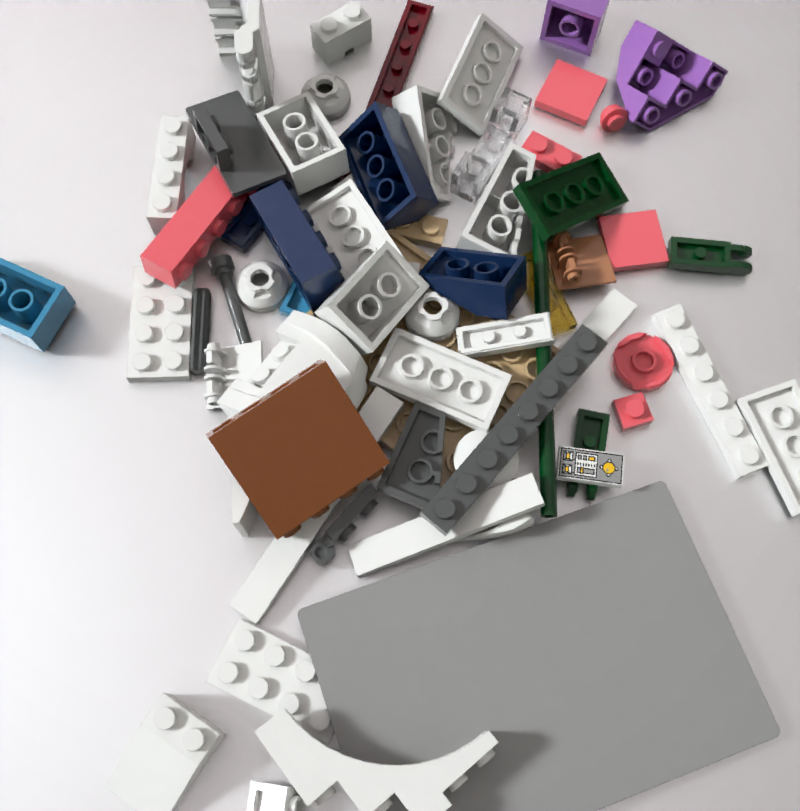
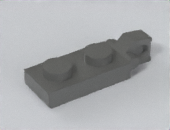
M367 484L331 524L324 535L308 551V554L317 563L324 566L335 557V543L339 539L345 542L356 530L357 527L353 523L362 514L366 518L378 505L375 498L378 496L379 491L371 484Z

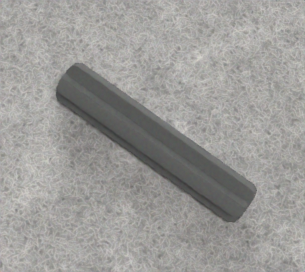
M196 288L194 290L189 369L193 374H205L206 355H204V349L207 348L209 343L211 292L208 288Z

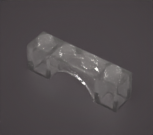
M508 87L505 88L493 107L490 119L479 142L471 152L465 151L453 170L450 186L451 193L476 204L488 185L509 143H514L528 120L532 98Z

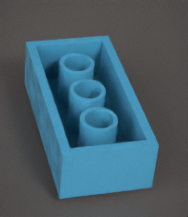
M0 258V333L44 353L76 302L65 286Z

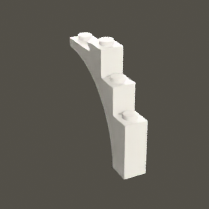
M285 708L281 709L254 732L307 806L314 800L318 806L322 805L337 792L332 785L338 781L359 811H386L393 804L389 797L394 793L408 811H446L452 804L443 792L447 788L451 793L458 789L468 779L465 772L475 763L479 768L486 764L496 754L492 748L499 743L488 730L484 731L470 743L439 758L420 763L394 765L362 761L328 747L307 732Z

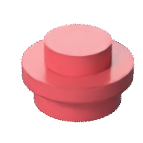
M617 104L606 107L600 115L602 129L606 132L620 130L628 120L626 109Z

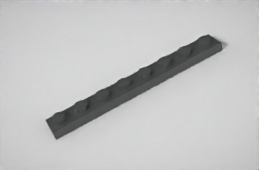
M582 324L420 511V516L444 536H447L606 348L608 342Z

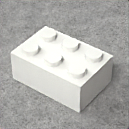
M309 91L256 114L259 126L285 167L287 178L298 196L350 173L346 148Z

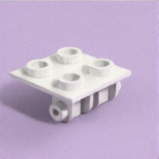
M261 340L220 348V344L215 342L207 344V348L204 349V355H206V366L204 367V372L206 373L204 376L206 394H204V399H206L207 410L221 408L217 401L234 380L238 378L247 382L253 372L262 364L263 343Z

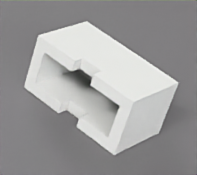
M357 0L346 4L310 24L312 48L327 66L344 57L345 52L349 49L356 50L372 41L371 17Z

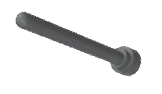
M228 254L214 256L208 262L212 275L216 276V279L221 282L239 343H250L252 340L232 280L233 271L235 270L232 257Z

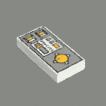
M559 446L556 480L621 488L623 486L625 454Z

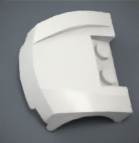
M293 310L275 331L281 341L272 349L271 353L253 372L247 382L236 378L217 401L228 418H231L318 360H324L357 410L367 391L365 380L368 367L361 354L337 329L317 317Z

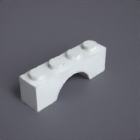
M160 116L146 214L154 235L159 234L185 202V171L188 161H193L196 142L193 126L187 116Z

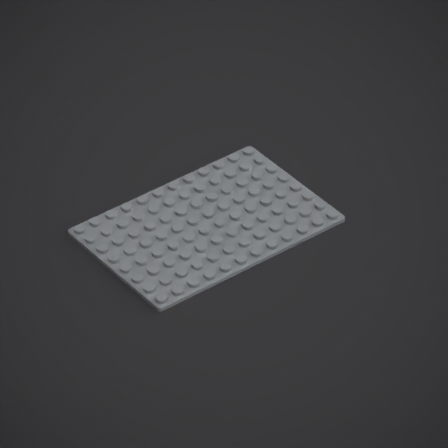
M662 481L301 608L298 611V619L342 754L367 762L402 765L420 763L454 752L488 730L499 742L492 748L496 754L486 764L479 768L475 763L465 772L468 779L458 789L451 793L447 788L443 792L452 804L446 811H597L772 740L780 735V728L667 485ZM395 793L389 797L393 804L386 811H408Z

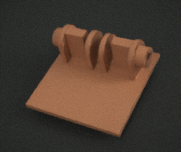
M564 232L553 237V240L548 242V260L558 291L617 282L602 235L571 238L569 232Z

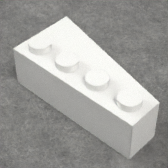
M512 142L509 143L462 232L456 248L517 255L516 252L518 242L520 241L525 211L512 190L518 184L532 179L536 154Z

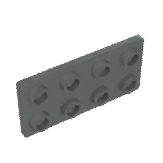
M238 90L185 109L186 115L233 197L287 177L285 167Z

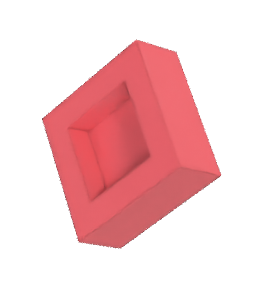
M643 392L615 399L611 403L621 432L651 424L654 420Z

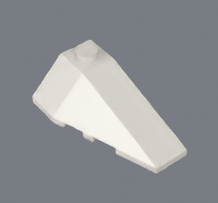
M415 85L392 97L393 109L398 110L437 200L447 203L451 201L453 170L450 166V157L455 155V146L451 142L452 134L457 132V120L436 104L440 95L439 92Z

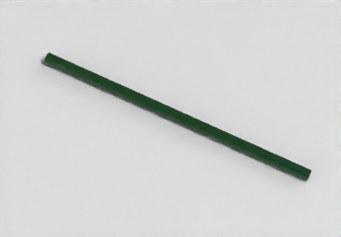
M542 170L533 171L532 179L545 174V172ZM532 224L535 314L549 312L550 315L548 240L543 242ZM551 345L536 348L537 376L552 360ZM553 409L538 427L540 493L545 503V506L540 508L542 518L557 517Z

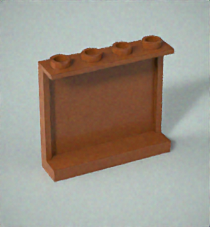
M318 360L206 433L209 441L277 540L282 536L289 538L301 529L300 524L310 517L316 519L325 514L330 508L329 504L338 498L343 500L354 494L358 484L366 479L371 481L379 477L385 471L383 467L390 463L324 360Z

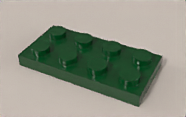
M600 152L520 183L512 190L543 242L616 210L629 201Z

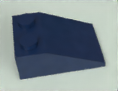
M440 247L418 273L430 285L429 288L477 316L489 317L493 320H507L527 290L526 256Z

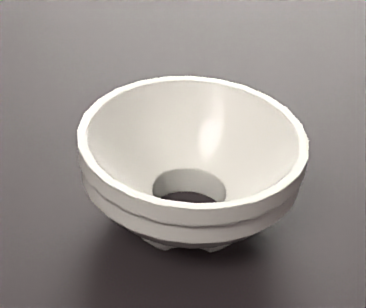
M320 74L314 76L302 87L301 94L309 91L327 121L339 119L350 107L351 95L348 85L344 80L335 75ZM325 83L333 87L328 93H320L317 90L319 85Z
M255 261L241 269L235 281L239 302L246 309L255 313H268L281 307L290 288L289 280L284 270L279 265L270 261ZM265 273L269 276V281L263 286H255L252 283L254 275Z
M428 288L404 315L405 324L410 333L431 342L445 340L456 331L459 325V305ZM428 301H437L441 304L442 310L432 315L427 313L423 307Z

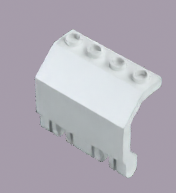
M206 0L209 5L210 20L214 25L215 40L219 45V56H236L238 66H240V75L246 101L258 122L256 114L274 105V66L262 0Z

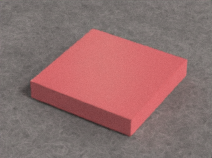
M557 59L535 100L534 106L585 127L608 79Z
M656 209L598 217L599 233L602 235L614 272L667 266L669 258Z

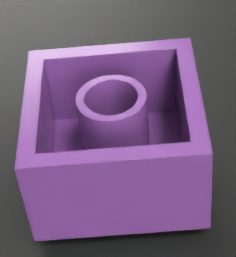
M548 0L539 39L590 56L601 33L610 0Z

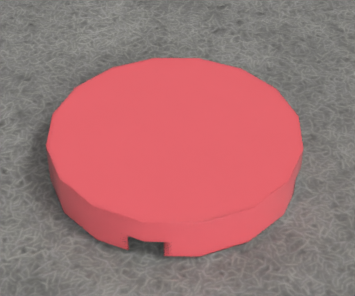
M638 332L626 336L618 343L612 354L611 367L615 377L624 387L634 392L648 393L658 390L670 379L674 367V356L670 347L657 336L652 337L646 335L647 333Z

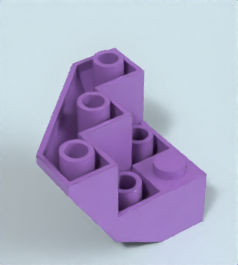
M636 20L621 45L616 81L629 120L651 131L712 98L721 86L728 71L715 62L689 50L657 29Z

